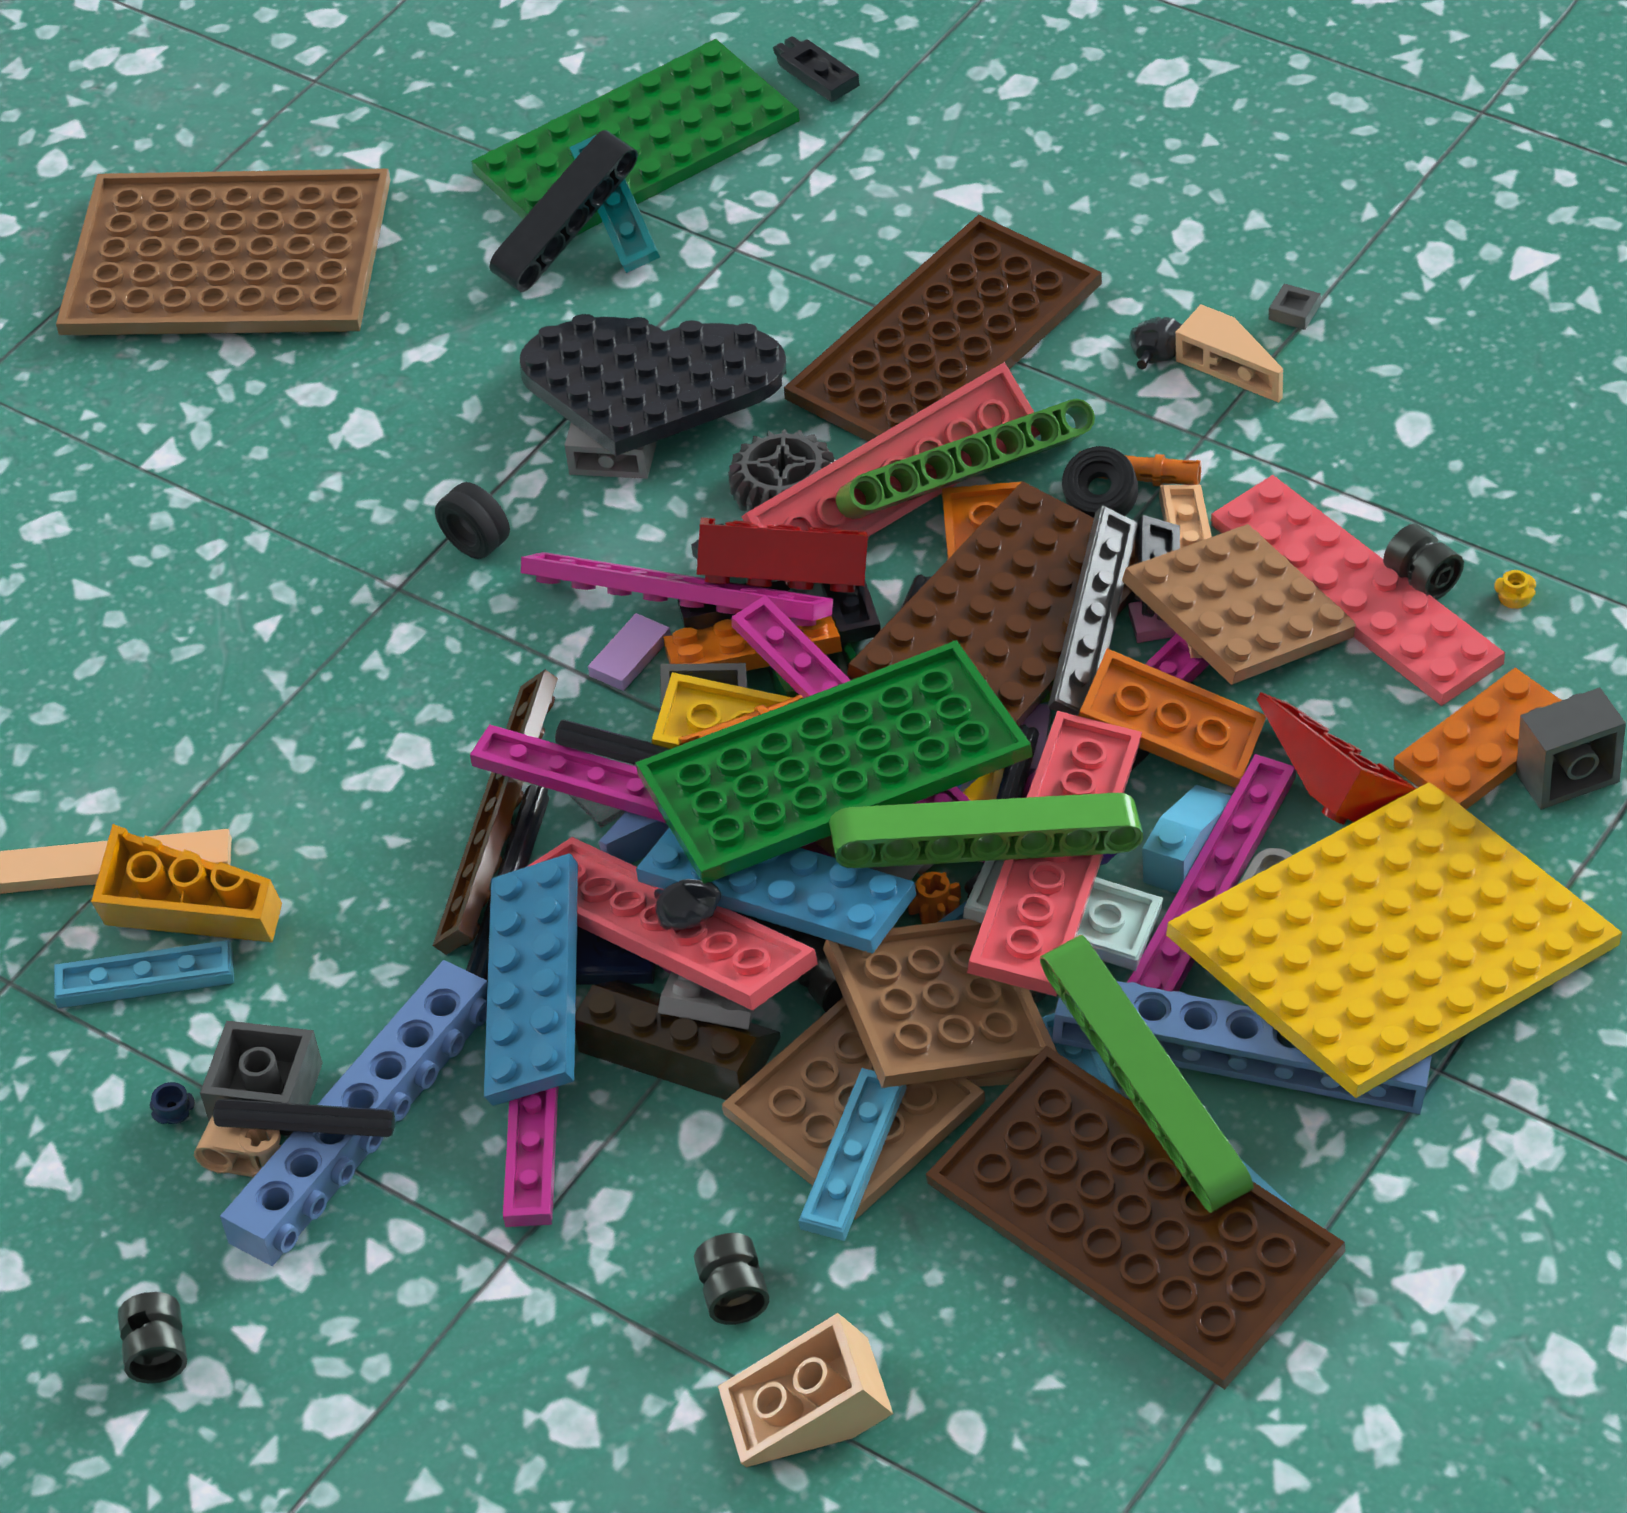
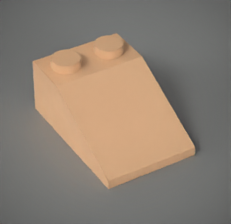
M839 1313L718 1386L741 1464L745 1467L852 1439L893 1415L868 1337Z

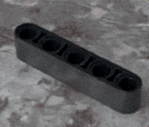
M607 130L599 132L495 251L490 260V271L520 292L530 289L632 171L638 158L637 150Z

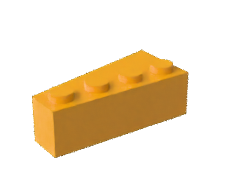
M112 824L91 900L103 923L107 926L272 943L282 907V902L271 880L222 862L218 864L202 859L199 854L186 849L183 852L163 845L160 840L146 835L144 838L128 833L126 828Z

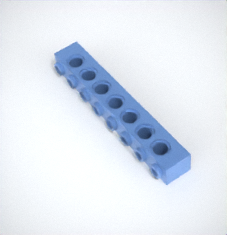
M443 960L317 1105L390 1109L394 1112L395 1123L402 1120L424 1089H428L435 1082L438 1072L451 1057H455L460 1053L467 1038L478 1026L486 1022L487 980ZM294 1131L220 1215L228 1243L273 1266L284 1253L289 1252L295 1246L298 1236L308 1224L323 1213L327 1202L337 1190L350 1182L355 1169L369 1153H373L378 1149L383 1137Z
M1117 981L1176 1067L1421 1114L1432 1055L1358 1098H1354L1249 1006L1234 1004L1226 1000H1212L1192 996L1180 991L1171 992L1145 987L1133 982ZM1059 997L1054 1018L1052 1041L1054 1043L1096 1051Z

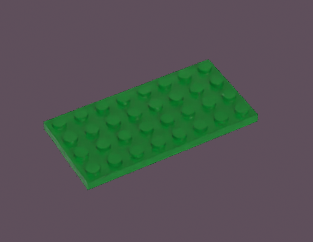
M714 39L471 161L473 173L524 219L575 160L569 147L595 136L603 130H607L638 152L637 162L625 179L636 204H639L799 122V109L721 42ZM598 210L577 235L602 223Z
M955 640L635 763L639 778L704 884L830 836L829 820L835 812L843 808L912 804L1032 757V748L1029 740L961 645Z

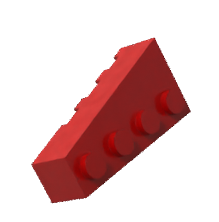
M701 517L696 575H705V582L716 584H729L730 577L747 578L746 585L770 587L772 580L789 581L788 588L811 590L814 583L830 584L831 591L855 592V586L865 585L868 534L867 532L815 527L809 528V531H800V527L781 524L767 525V528H759L758 524L737 520L725 522V525H715V518Z

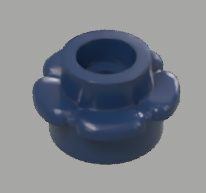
M168 1082L158 1086L153 1091L150 1102V1109L153 1110L151 1113L152 1118L160 1124H178L185 1121L189 1117V1110H192L195 1106L193 1095L187 1093L185 1087L176 1082Z

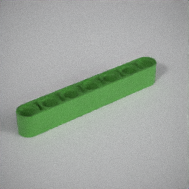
M1071 399L861 474L839 489L836 495L837 508L847 518H862L1064 445L1092 428L1095 420L1094 411L1086 401ZM1066 414H1069L1074 419L1075 428L1068 425L1065 418ZM1031 426L1038 429L1041 441L1033 437ZM996 438L1002 440L1006 445V454L998 449ZM961 450L969 454L972 461L971 466L965 464L961 459ZM926 463L932 465L936 470V479L931 478L926 472ZM890 476H894L899 480L902 488L901 492L893 489L890 484ZM854 488L859 489L865 495V505L860 504L855 499Z
M1125 793L849 807L835 812L829 820L836 861L839 865L846 868L1116 854L1136 849L1143 840V831L1135 801L1130 795Z
M1078 935L1040 956L1041 967L1051 986L1205 1209L1212 1213L1253 1190V1181L1246 1166L1089 941L1083 935Z

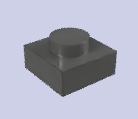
M1283 284L1269 307V320L1306 330L1320 307L1321 293Z

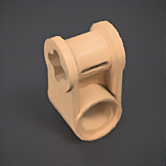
M212 1115L194 1151V1157L200 1165L210 1171L254 1177L281 1147L279 1145L281 1139L280 1131L218 1127L215 1125Z

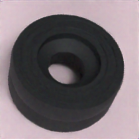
M1090 447L1077 453L1066 465L1062 476V489L1067 504L1093 518L1095 512L1102 505L1126 516L1133 508L1138 496V482L1131 462L1121 452L1110 447ZM1105 477L1112 482L1110 489L1106 493L1097 495L1089 491V485L1095 478Z
M470 482L458 484L441 498L435 507L436 520L446 538L459 551L471 558L483 559L487 557L509 536L510 526L503 509L487 491Z

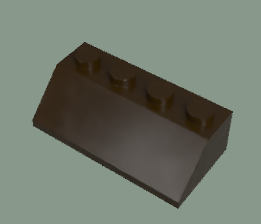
M620 980L592 985L575 1013V1036L580 1053L727 1100L765 1066L781 1038L779 1031L754 1023H750L749 1029H742L658 1013L660 993Z

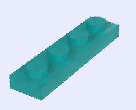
M595 136L569 147L574 159ZM624 179L598 209V213L625 272L628 273L660 258V255L626 179Z

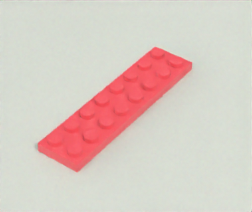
M1003 362L741 517L743 521L758 524L759 528H767V525L781 524L800 527V531H809V528L815 527L867 532L869 537L940 495L942 489L862 518L851 519L841 514L836 505V495L842 486L861 474L1032 414L1034 410L1006 363ZM1031 426L1033 437L1039 436L1040 432L1038 429ZM996 438L998 449L1006 454V445L1002 440ZM961 450V459L965 464L971 466L972 461L969 454ZM926 463V472L931 478L936 479V470L932 465ZM890 476V484L893 489L901 492L902 488L899 480L894 476ZM956 484L947 486V487H945V488L953 487V486H955ZM854 488L855 499L860 504L865 505V495L859 489Z
M1274 475L1266 478L1211 514V526L1220 533L1249 524L1356 624L1355 639L1439 705L1443 706L1504 664L1505 652L1431 595L1426 596L1423 592L1409 585L1407 577L1400 578L1396 571L1384 565L1383 559Z
M1057 711L1027 798L1124 793L1140 745L1142 732ZM1103 854L1004 860L969 959L967 973L1057 997L1056 991L1043 972L1040 956L1077 936Z
M574 837L569 838L528 865L531 866L570 853L578 862V927L752 1011L818 964L815 949L719 906L716 907L713 916L706 922H701L699 926L685 930H674L672 928L666 930L662 928L658 923L655 909L657 899L654 897L655 890L659 888L638 882L636 866Z

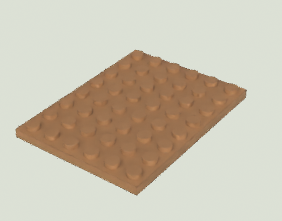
M389 169L97 174L56 322L59 335L81 336L360 331L391 181Z

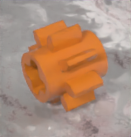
M946 872L923 873L915 883L916 896L908 906L909 915L919 913L922 924L939 922L960 906V884H950Z

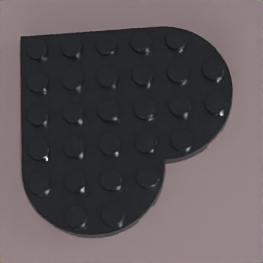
M580 314L573 317L572 321L556 326L542 327L539 330V334L529 340L520 354V371L524 385L533 394L613 455L618 456L766 400L782 386V377L786 374V355L777 340L757 330L755 325L748 323L739 325L724 323L702 324L699 321L689 320L682 322L677 328L663 331L649 324V321L643 317L629 319L594 317L590 314Z

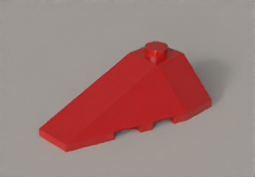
M1262 692L1259 693L1256 700L1309 795L1324 806L1321 812L1331 820L1342 825L1345 824L1347 819L1355 822L1416 789L1385 765L1380 763L1376 765L1361 756L1362 750L1328 733L1329 729L1290 703Z

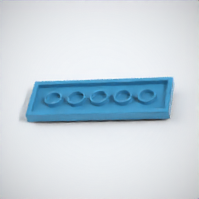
M668 828L636 868L638 882L665 889L673 883L684 879L700 880L670 828ZM800 847L711 882L721 891V899L717 905L719 907L872 954L916 896L914 881L870 868H846L839 865L836 858Z
M570 853L491 878L484 1097L492 1106L574 1082L578 862Z

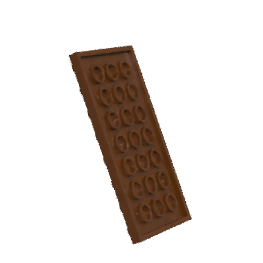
M978 214L784 387L785 399L868 442L1003 362L1011 369L1102 285V272Z
M1022 481L849 663L847 676L856 679L957 640L1016 724L1020 726L1053 688L1094 518ZM1135 540L1129 566L1135 565ZM1126 584L1123 587L1117 616L1134 598V592Z
M1047 1045L926 1173L927 1183L1224 1390L1345 1253V1242L1255 1182H1253V1190L1216 1211L1209 1212L1199 1201L1133 1103Z

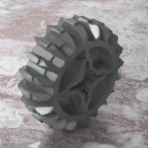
M785 428L781 434H773L768 430L766 437L753 436L751 444H741L740 451L733 454L732 465L729 466L730 471L728 472L730 492L734 500L737 501L740 510L749 512L833 463L836 459L833 457V452H830L827 448L826 442L817 441L815 434L805 437L801 429L794 434H788Z

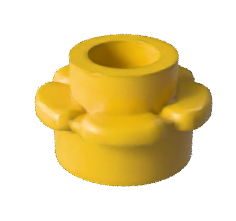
M1521 570L1505 572L1503 577L1497 578L1494 584V589L1498 593L1500 603L1512 609L1527 606L1536 592L1534 589L1536 588L1535 579Z

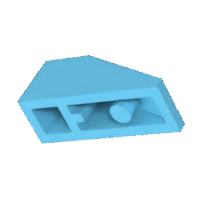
M1195 785L1159 818L1142 848L1143 883L1177 894L1230 800L1231 795Z

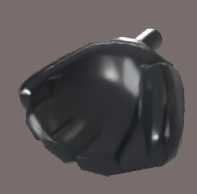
M1155 317L1139 323L1138 327L1132 328L1129 338L1134 354L1139 359L1137 367L1145 369L1148 363L1163 362L1175 357V332L1182 324L1174 318Z
M684 879L673 883L664 890L656 889L654 897L657 899L655 909L659 925L666 930L671 928L674 930H685L699 926L701 922H706L713 916L721 899V891L715 884L711 882L703 884L699 879Z

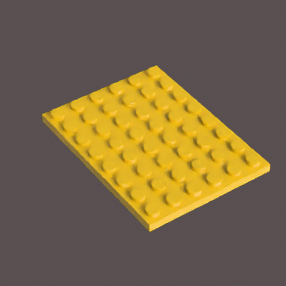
M1428 782L1174 918L1167 924L1166 936L1354 1098H1358L1619 946L1622 932L1446 793Z

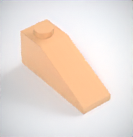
M1200 304L1175 332L1176 362L1279 403L1283 398V368L1236 318Z

